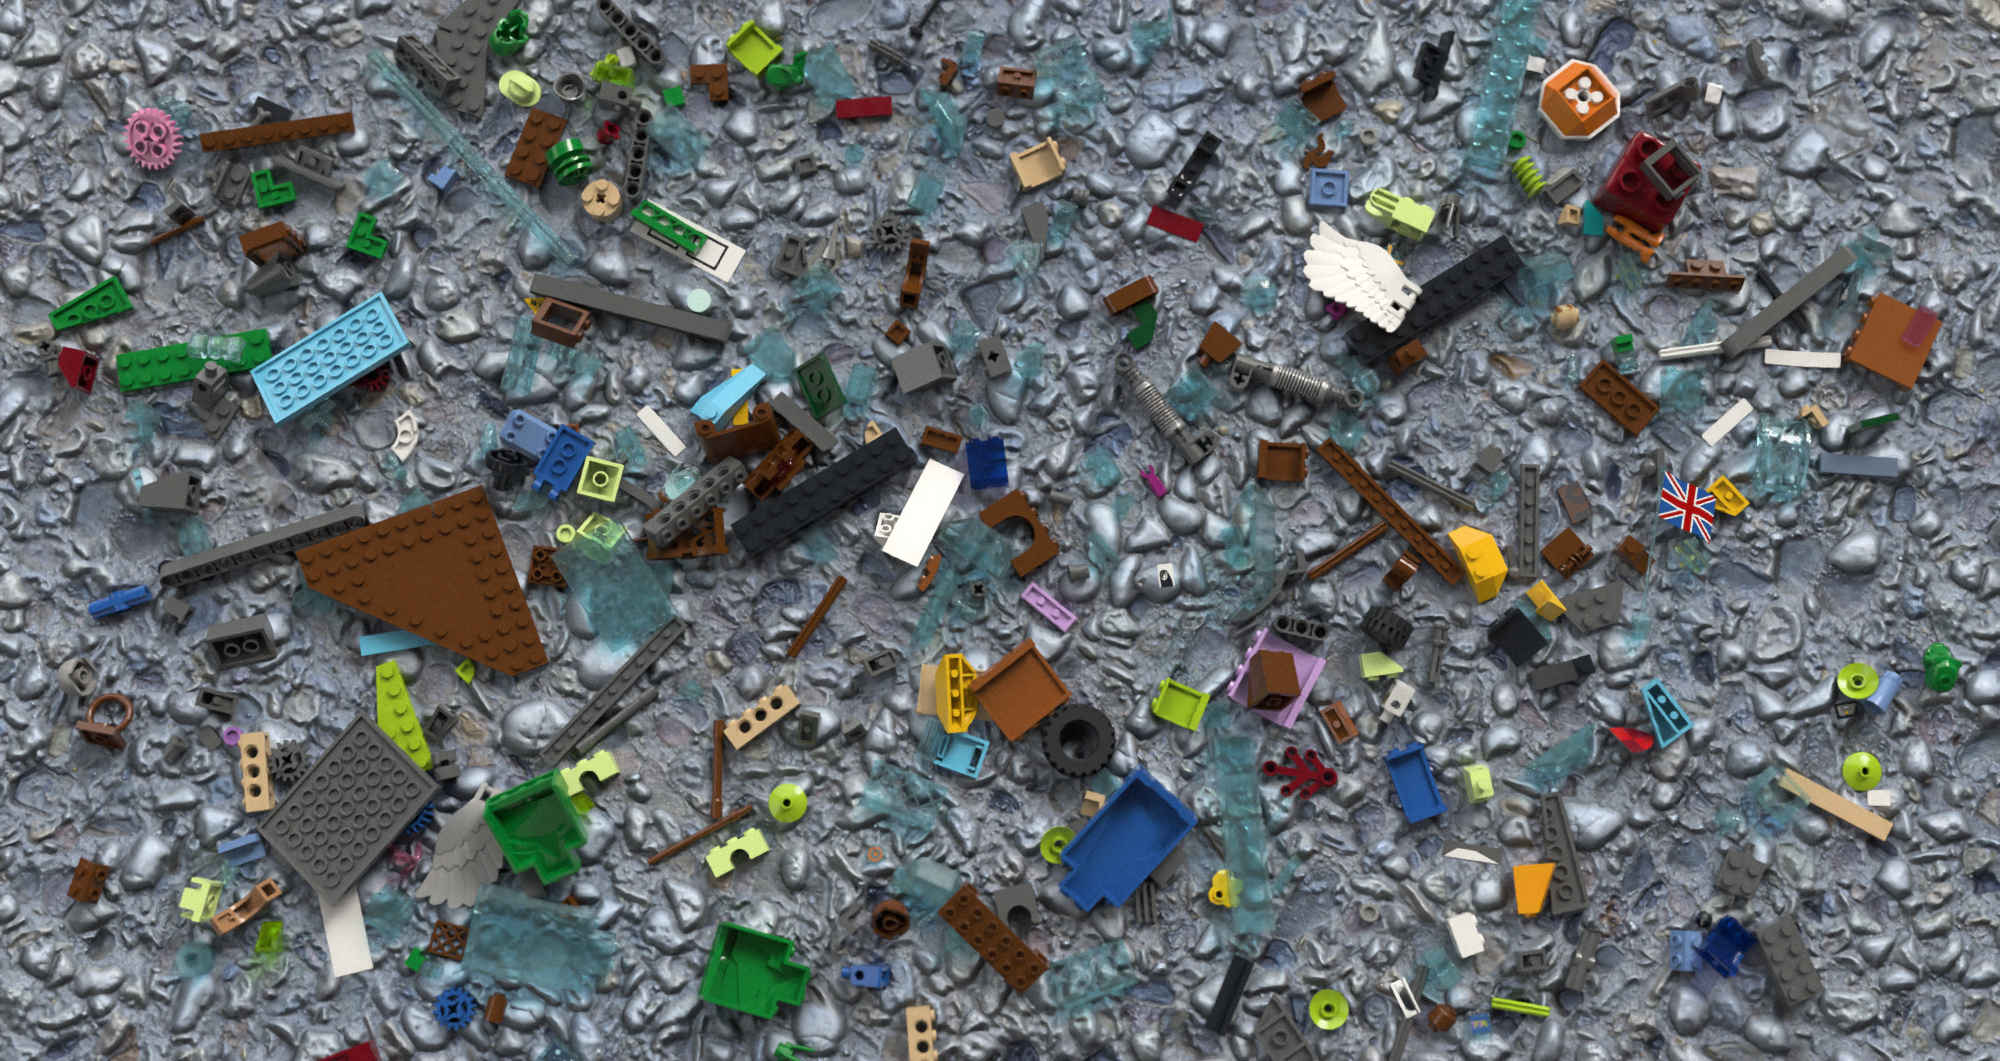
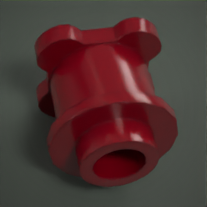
M605 120L603 122L604 128L599 129L596 135L601 144L609 146L614 140H619L620 127Z

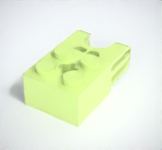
M1381 188L1374 190L1370 195V199L1365 204V212L1369 216L1387 223L1386 228L1417 242H1420L1424 237L1435 215V212L1429 206H1420L1414 203V200L1411 198H1403Z

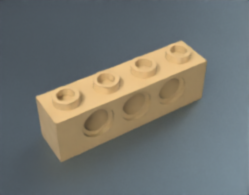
M781 684L773 690L774 694L768 698L764 696L757 701L758 706L754 709H746L741 713L742 717L739 720L733 719L725 725L727 729L723 732L737 750L745 747L801 705L788 685L783 686ZM775 699L782 701V706L778 710L772 707ZM759 711L766 712V719L764 721L757 720L756 716ZM745 722H748L751 726L750 731L747 733L741 731V725Z
M262 731L240 734L238 748L242 755L240 768L243 770L241 786L245 792L243 807L246 809V812L272 810L276 804L273 774L271 773L272 766H268L272 762V759L268 758V756H271L270 733ZM254 748H256L258 751V754L255 758H253L251 755V751ZM257 767L259 769V775L257 777H254L253 770ZM256 787H259L261 789V793L258 797H256L254 794Z
M930 1005L906 1007L910 1061H938V1052L933 1048V1042H937L936 1030H932V1022H935V1011L931 1010ZM920 1021L927 1024V1030L924 1032H920L916 1028V1024ZM919 1042H926L929 1049L926 1052L919 1051L917 1047Z

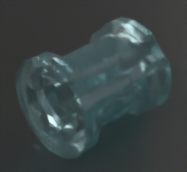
M1720 806L1714 815L1713 821L1716 823L1720 822L1728 826L1730 830H1734L1739 822L1740 815L1728 812L1724 807Z

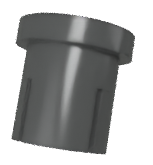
M1087 563L1074 566L1072 564L1067 565V575L1070 584L1078 580L1090 578Z
M172 735L170 742L162 750V754L169 760L174 761L189 745L181 737Z

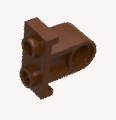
M1404 550L1381 581L1398 592L1401 586L1416 572L1420 560L1407 550Z

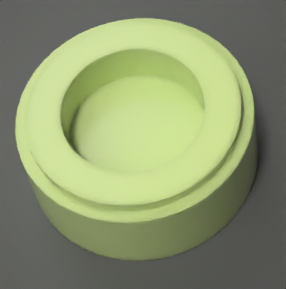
M561 525L557 529L556 537L561 543L570 544L574 541L576 530L571 525Z

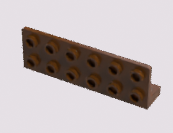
M965 880L960 885L959 890L937 913L1019 994H1023L1049 969L1050 961L1037 948L1032 951L979 899L980 892L970 882Z

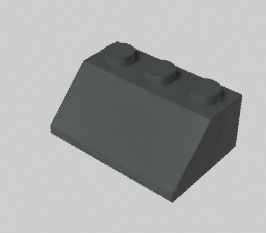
M266 613L208 627L206 642L220 669L277 657L273 628Z

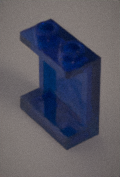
M999 436L988 437V440L980 441V438L969 439V442H966L965 445L971 491L1009 486L1004 439H999Z
M1728 914L1717 920L1695 952L1724 979H1727L1737 974L1739 971L1737 968L1738 964L1749 948L1758 943V940L1754 938L1751 932L1739 924L1736 918Z

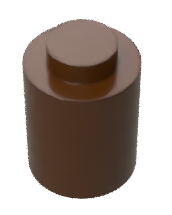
M494 992V995H489L483 1019L496 1023L503 1022L509 1001L506 998V994Z

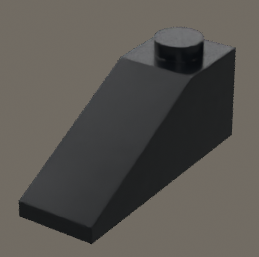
M1588 654L1530 672L1529 674L1535 691L1596 673L1591 656Z

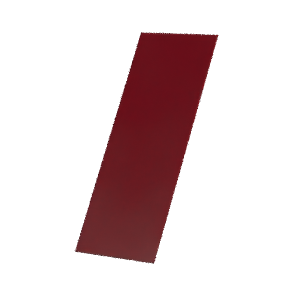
M1153 205L1146 223L1194 242H1198L1204 223Z

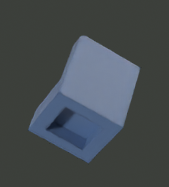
M443 166L437 175L431 173L427 179L431 184L448 194L460 175L454 169L451 170L447 166Z

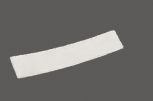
M1765 349V363L1802 367L1840 368L1841 353Z

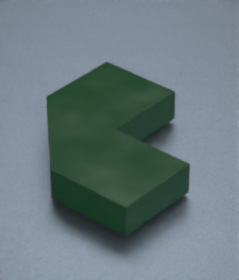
M1148 299L1131 309L1141 324L1126 334L1136 351L1153 340L1158 313Z

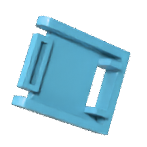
M964 732L952 733L951 736L943 734L936 756L943 758V760L940 762L934 759L933 763L977 779L990 742ZM975 748L983 750L977 768L969 766Z

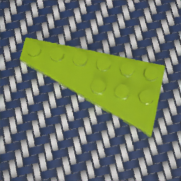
M391 660L377 666L378 725L425 772L436 768L432 766L431 752L397 661Z

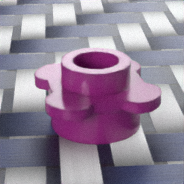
M1334 300L1332 304L1326 306V311L1330 312L1332 319L1337 321L1343 314L1346 315L1348 313V308L1345 307L1344 303H1338Z

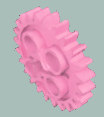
M145 108L137 110V113H132V118L127 119L129 125H124L128 132L123 133V135L128 137V139L124 140V143H129L126 150H132L130 157L136 156L135 162H142V167L148 166L150 170H159L174 164V160L179 159L176 153L182 152L178 146L183 145L179 141V138H182L183 135L177 134L180 127H174L176 120L170 121L171 115H165V111H158V108Z

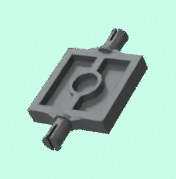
M1748 842L1744 853H1739L1732 849H1727L1713 884L1728 893L1725 905L1732 907L1735 897H1743L1750 901L1754 899L1767 865L1752 856L1755 844Z

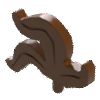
M1323 133L1317 136V148L1312 149L1310 152L1307 149L1304 150L1307 155L1305 156L1303 167L1306 170H1310L1308 166L1311 163L1317 168L1327 166L1331 155L1335 154V151L1328 150L1323 157L1316 155L1322 153L1326 147L1322 139Z

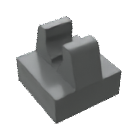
M855 716L851 717L852 722L848 725L842 722L841 728L851 743L867 733L862 723Z

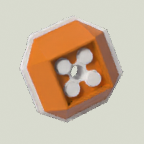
M1571 59L1541 83L1537 112L1560 140L1589 141L1620 117V93L1597 65ZM1578 96H1582L1585 102L1580 101Z

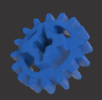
M450 987V992L447 989L443 990L444 996L437 995L440 1001L433 1003L437 1007L433 1013H438L435 1021L441 1020L440 1026L447 1025V1030H451L453 1026L455 1031L460 1030V1025L463 1028L467 1027L466 1021L473 1022L471 1015L477 1014L473 1010L477 1004H472L475 996L469 997V990L463 993V987H459L457 991L455 987ZM452 995H457V996H459L458 998H456V1000H452L451 998H450V999L448 998V997H450V996H452ZM457 1004L456 1009L458 1011L453 1013L454 1008L452 1006ZM454 1017L462 1019L459 1022L451 1021Z

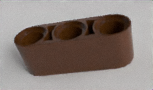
M1147 275L1103 298V302L1111 317L1155 296L1160 291L1151 275Z

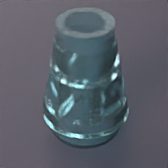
M495 424L484 425L479 444L482 452L486 453L490 449L498 448Z

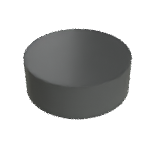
M1000 109L988 111L986 115L988 126L997 129L1004 124L1005 116Z

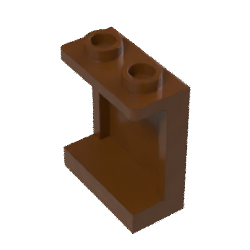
M1260 439L1257 452L1256 480L1302 483L1304 478L1308 477V467L1305 466V459L1309 457V448H1306V443H1278Z

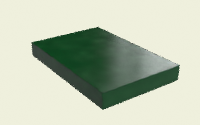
M824 352L817 354L793 370L816 421H820L847 404Z

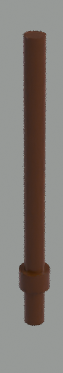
M750 803L739 810L735 809L729 812L728 816L647 859L648 864L652 866L729 823L741 820L742 816L754 810L753 806Z

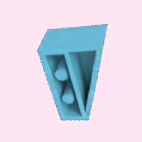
M1654 677L1639 688L1660 748L1663 749L1694 726L1658 678Z

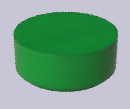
M1521 131L1511 132L1506 139L1507 146L1514 151L1522 149L1526 144L1525 134Z

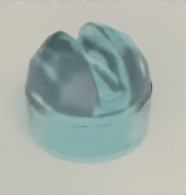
M1342 119L1341 122H1338L1337 128L1342 135L1346 136L1353 131L1354 124L1348 119Z

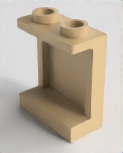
M1048 137L1045 142L1019 154L1016 152L1009 154V161L1025 193L1066 174L1067 163L1064 157L1060 158L1058 144L1056 141H1052L1051 137Z

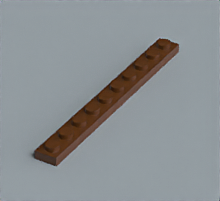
M1330 436L1315 450L1451 587L1466 573Z

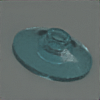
M1250 276L1241 285L1240 299L1243 305L1251 311H1266L1274 305L1277 299L1276 285L1267 276ZM1256 289H1261L1263 293L1257 294Z

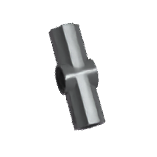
M1583 930L1578 947L1571 955V967L1564 986L1582 992L1587 975L1595 964L1594 955L1601 936Z

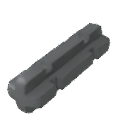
M874 39L870 41L868 47L873 52L877 51V54L889 60L892 59V62L896 64L902 62L903 54L894 52L895 50L882 43L879 44Z

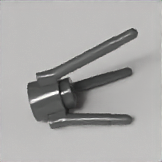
M1447 194L1445 200H1441V204L1430 226L1435 224L1445 207L1444 210L1449 212L1445 229H1449L1452 215L1456 212L1455 238H1458L1462 206L1460 204L1461 197L1456 194Z

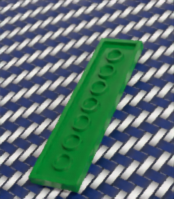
M263 328L116 355L120 391L127 393L194 381L196 375L205 368V364L209 361H213L225 368L228 374L249 371L271 359L272 351L269 330Z

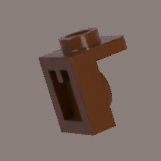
M942 58L940 60L941 66L946 70H943L940 74L939 82L940 88L947 91L959 74L957 64L953 60Z

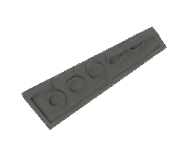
M1555 791L1539 795L1546 863H1556L1549 886L1551 915L1589 907L1591 905L1561 792Z

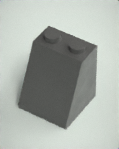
M929 341L891 358L893 363L892 370L897 375L898 387L903 394L912 395L958 379L945 343Z
M184 470L143 485L137 494L138 506L151 511L198 514L203 476L189 470Z

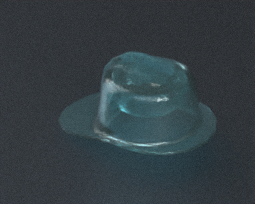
M1035 342L1026 345L1018 353L1012 365L1013 369L1018 371L1028 382L1032 381L1043 370V358L1047 350L1045 344Z

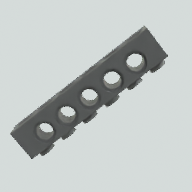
M731 456L721 461L642 526L649 540L661 548L667 545L749 477L743 464Z

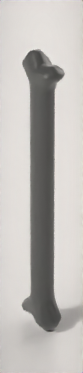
M257 108L258 115L250 126L261 125L264 120L271 118V112ZM240 149L229 150L212 172L205 174L206 180H212L214 183L217 182L221 167L225 165L226 161L231 162Z

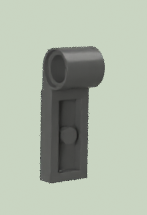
M1687 77L1646 98L1644 104L1647 116L1652 118L1682 101L1694 102L1700 99L1698 79L1696 77Z

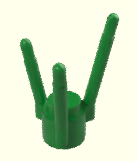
M788 1041L786 1044L780 1042L773 1057L777 1058L778 1061H801L792 1056L794 1051L791 1048L812 1053L816 1050L795 1045Z

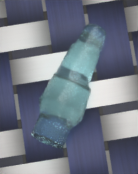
M1571 354L1568 365L1569 381L1577 382L1579 373L1576 367L1575 354Z

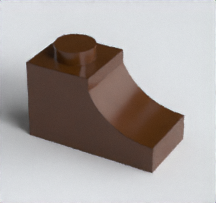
M1630 534L1623 537L1612 551L1613 554L1641 576L1645 575L1656 561L1646 552L1645 546Z

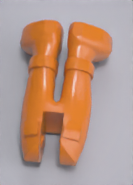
M1616 214L1613 219L1625 227L1622 232H1619L1616 228L1608 225L1606 228L1607 233L1622 245L1633 249L1635 252L1638 251L1641 255V263L1646 265L1655 250L1636 240L1630 234L1636 235L1656 249L1664 239L1665 234L1662 232L1651 234V231L1643 228L1632 219Z

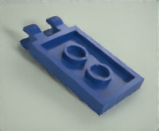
M561 424L533 474L537 475V478L531 488L541 492L544 484L552 487V490L547 497L557 502L562 490L565 492L569 491L582 469L586 457L590 455L596 442Z

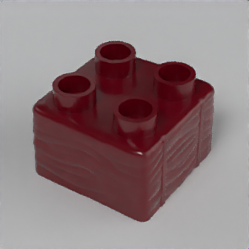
M1639 131L1623 147L1608 176L1596 193L1593 203L1614 215L1618 214L1628 217L1643 228L1651 231V234L1662 232L1673 221L1688 195L1690 187L1685 188V194L1677 200L1673 198L1668 202L1641 171L1639 165L1666 143L1644 131ZM1670 153L1652 165L1672 191L1690 179ZM1691 159L1701 170V165L1695 160Z

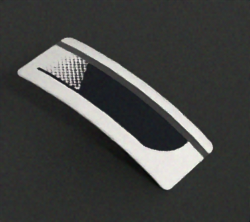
M1405 978L1392 983L1391 988L1406 1018L1420 1013V1009Z

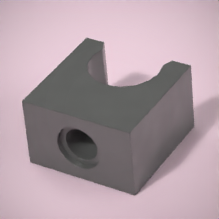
M1032 882L993 891L999 919L1008 927L1007 914L1012 907L1019 905L1026 907L1030 911L1033 923L1040 922Z

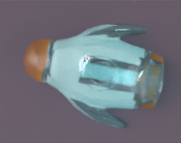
M684 463L674 468L664 486L659 490L657 494L658 499L663 503L674 500L701 479L702 475L695 465L682 471L680 470L685 465Z

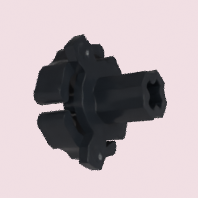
M503 448L490 449L486 452L484 463L485 467L492 471L491 476L494 477L492 488L501 492L508 491L512 477L517 475L529 476L530 471L526 469L528 462L521 453L516 452L513 454V450Z

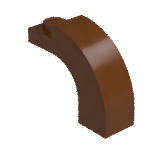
M911 238L899 306L918 309L927 272L930 241Z

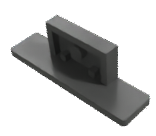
M298 146L294 161L282 155L271 158V161L276 163L278 167L290 169L298 176L309 177L314 183H323L331 190L338 191L346 188V183L331 177L335 159L306 146Z

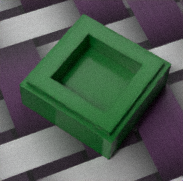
M681 86L662 90L668 110L686 105Z

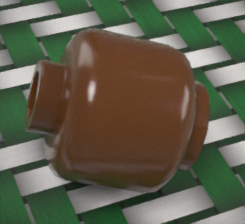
M1439 1003L1427 1015L1430 1022L1428 1026L1436 1033L1438 1031L1447 1033L1457 1022V1013L1447 1003L1444 1005Z

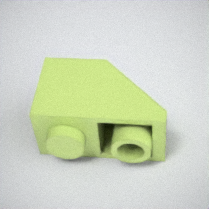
M1382 652L1358 656L1362 679L1367 678L1368 681L1379 680V676L1386 675L1387 679L1399 677L1398 673L1403 672L1401 666Z

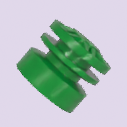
M578 138L564 140L551 147L545 153V159L550 168L554 170L553 174L557 178L558 184L562 187L572 186L585 180L595 170L594 165L590 162V158L585 155L586 150Z

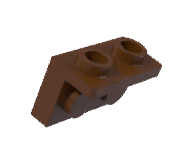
M1000 66L996 95L1033 100L1037 71Z

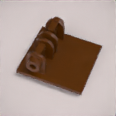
M1569 526L1540 551L1565 580L1594 556L1591 552L1593 548L1589 544L1585 545Z

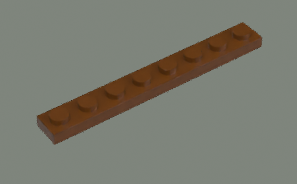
M347 112L201 133L199 135L202 152L205 154L356 132L353 113Z

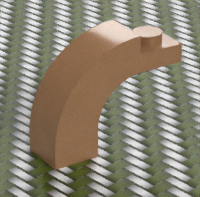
M269 878L256 885L235 905L212 917L209 923L221 937L252 920L269 907L282 892L273 880Z

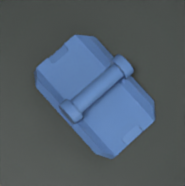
M518 409L510 412L506 423L499 432V437L504 445L539 463L557 430Z

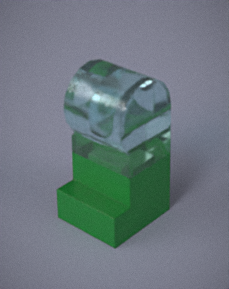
M1632 333L1614 337L1610 341L1620 372L1638 368L1632 343L1634 341Z
M415 946L404 964L428 979L441 977L444 973L443 964L438 961H432L424 956L425 949L421 946Z

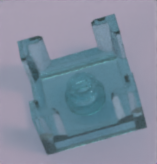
M1667 366L1661 370V408L1700 409L1706 405V396L1701 397V379L1706 376L1705 367H1695L1692 370H1675L1676 367Z

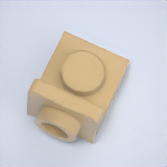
M1816 404L1811 407L1809 405L1802 407L1798 410L1800 414L1795 416V419L1798 420L1806 415L1808 423L1813 428L1815 427L1816 430L1829 424Z

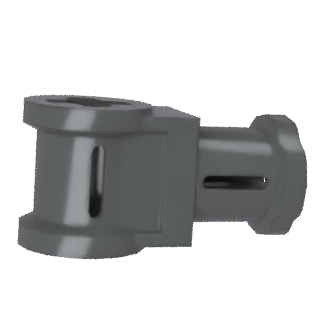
M47 338L39 340L36 349L40 353L42 362L46 363L47 377L55 378L64 375L58 366V355L62 351L61 345Z

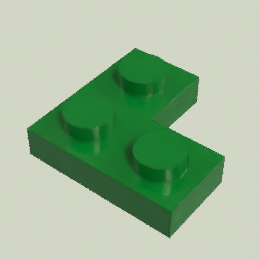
M270 169L251 173L260 210L298 201L293 182L275 185Z
M359 212L346 247L383 260L389 242L373 236L379 219Z

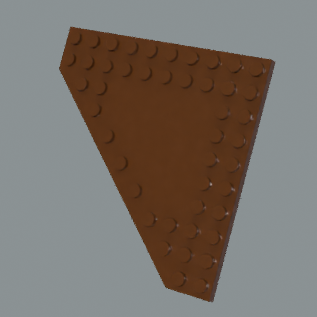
M483 485L295 551L309 589L511 677L549 664Z

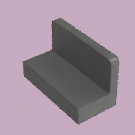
M170 187L167 189L168 193L175 200L163 210L168 217L181 225L196 215L179 194Z

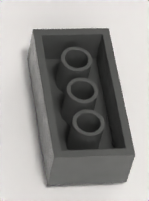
M1783 915L1748 930L1782 1005L1790 1006L1825 991L1792 916Z

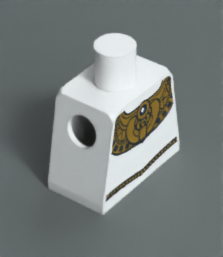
M1395 678L1381 703L1384 711L1379 719L1390 724L1395 715L1400 717L1416 690ZM1397 700V706L1391 707V703Z

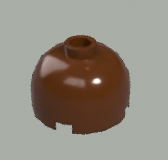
M887 899L879 902L873 908L871 914L873 932L885 939H893V936L897 935L899 937L903 936L910 927L908 909L898 900Z

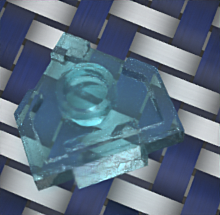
M1015 239L1002 250L1022 281L1027 280L1039 270L1042 243Z

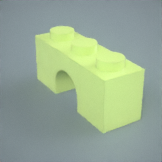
M599 751L594 754L595 758L589 761L587 759L581 760L576 763L577 767L571 770L566 768L560 771L569 787L568 795L570 798L586 791L583 785V777L589 771L595 772L600 781H605L621 773L611 752Z
M753 827L744 832V837L740 839L734 837L726 841L727 846L721 849L717 846L708 851L709 855L706 856V859L716 878L735 869L732 856L736 850L744 849L751 859L770 850L760 829L755 830Z

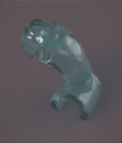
M394 452L386 454L385 459L394 469L393 473L397 479L400 480L407 476V471L403 466L400 467L396 454Z

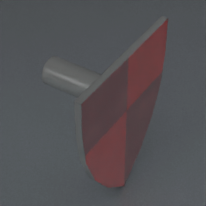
M1626 727L1608 729L1623 745L1619 755L1623 760L1627 759L1629 752L1631 754L1645 752L1654 743V735L1641 730Z

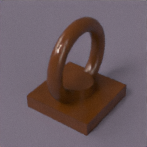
M118 693L101 695L87 708L86 722L78 721L75 728L88 744L124 750L127 743L120 733L130 725L133 719V705L127 697ZM107 701H118L124 705L126 710L123 721L115 727L107 723H95L94 721L96 709Z

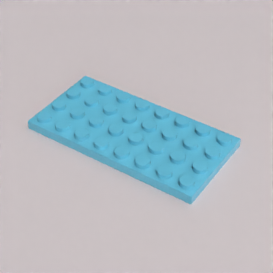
M379 292L250 372L275 424L281 427L412 346L385 295Z

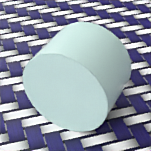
M695 289L687 297V304L694 314L706 315L713 307V301L709 293L703 289Z

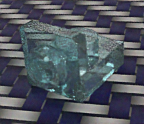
M1494 470L1489 475L1498 481H1495L1489 490L1492 492L1489 498L1493 501H1497L1511 481L1508 478V474L1502 470Z

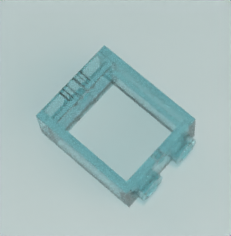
M1776 760L1746 785L1747 790L1780 824L1789 822L1798 809L1803 810L1809 805V800L1811 799L1809 794ZM1779 773L1801 794L1780 813L1758 792Z

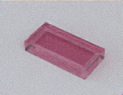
M1923 305L1919 306L1901 338L1917 348L1920 347L1938 314Z

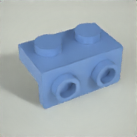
M1670 930L1671 970L1702 971V931Z

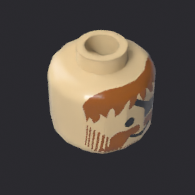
M1572 304L1556 306L1554 313H1550L1551 324H1555L1558 330L1575 328L1576 323H1579L1578 308H1575Z

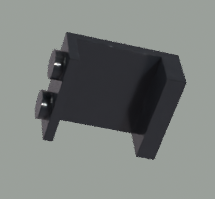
M1511 606L1503 613L1505 616L1501 620L1496 618L1488 625L1489 629L1487 632L1489 635L1491 634L1518 668L1544 648L1548 641L1518 606L1516 608Z

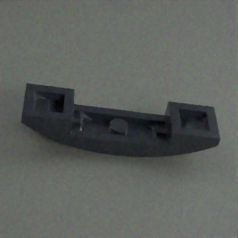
M1206 131L1166 192L1182 202L1205 170L1223 140Z

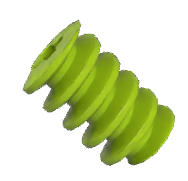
M1531 156L1522 157L1509 166L1514 167L1512 173H1518L1515 178L1517 180L1522 179L1519 183L1520 186H1526L1523 191L1525 193L1530 192L1527 195L1528 199L1542 192L1547 183L1546 181L1540 182L1543 175L1536 176L1539 168L1532 169L1536 163H1528Z

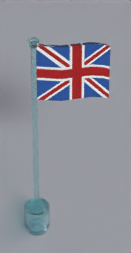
M1667 466L1659 467L1661 474L1641 612L1632 615L1630 627L1632 639L1647 640V636H1650L1652 618L1648 617L1649 613H1645L1658 517L1674 527L1700 537L1710 544L1716 498L1707 491L1667 472Z

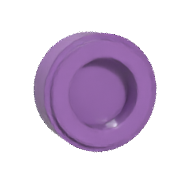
M229 727L223 733V740L229 746H238L240 734H244V732L238 727Z

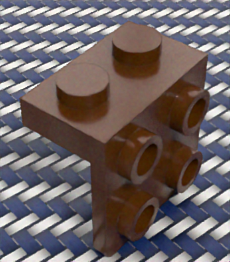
M1333 70L1330 72L1323 71L1317 75V78L1303 81L1298 89L1297 95L1313 124H1319L1346 110V104L1334 84L1337 76Z

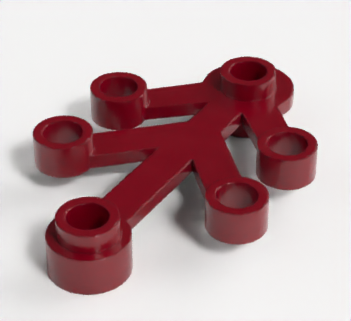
M1293 746L1288 747L1285 750V754L1294 761L1299 769L1278 766L1276 762L1271 760L1266 761L1262 765V772L1266 776L1283 774L1297 777L1288 785H1283L1280 788V793L1284 797L1290 796L1293 790L1308 779H1315L1317 781L1310 787L1300 790L1299 796L1304 800L1309 799L1322 786L1331 787L1337 782V773L1332 768H1325L1313 749L1307 750L1304 757L1313 763L1318 772L1310 771L1298 755L1297 749ZM1289 749H1294L1295 754L1293 756L1288 754ZM1310 751L1314 753L1312 759H1309L1307 756ZM1267 765L1273 767L1272 772L1266 770ZM1325 774L1330 775L1331 779L1329 781L1324 780ZM1284 787L1289 788V794L1286 795L1283 793ZM1304 790L1309 792L1306 798L1302 796Z

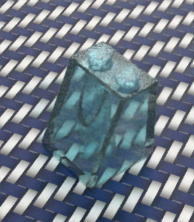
M1555 251L1522 259L1525 267L1520 272L1528 297L1562 289L1575 278L1570 258Z

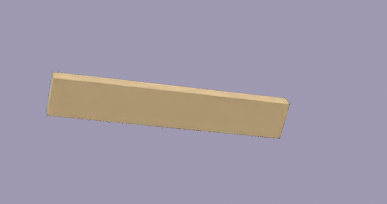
M1785 768L1777 786L1881 841L1886 840L1893 823L1788 768Z

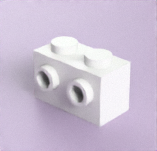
M1464 912L1445 919L1459 958H1465L1484 951L1483 945H1485L1482 934H1478L1476 929L1478 922L1474 915H1471L1470 912Z

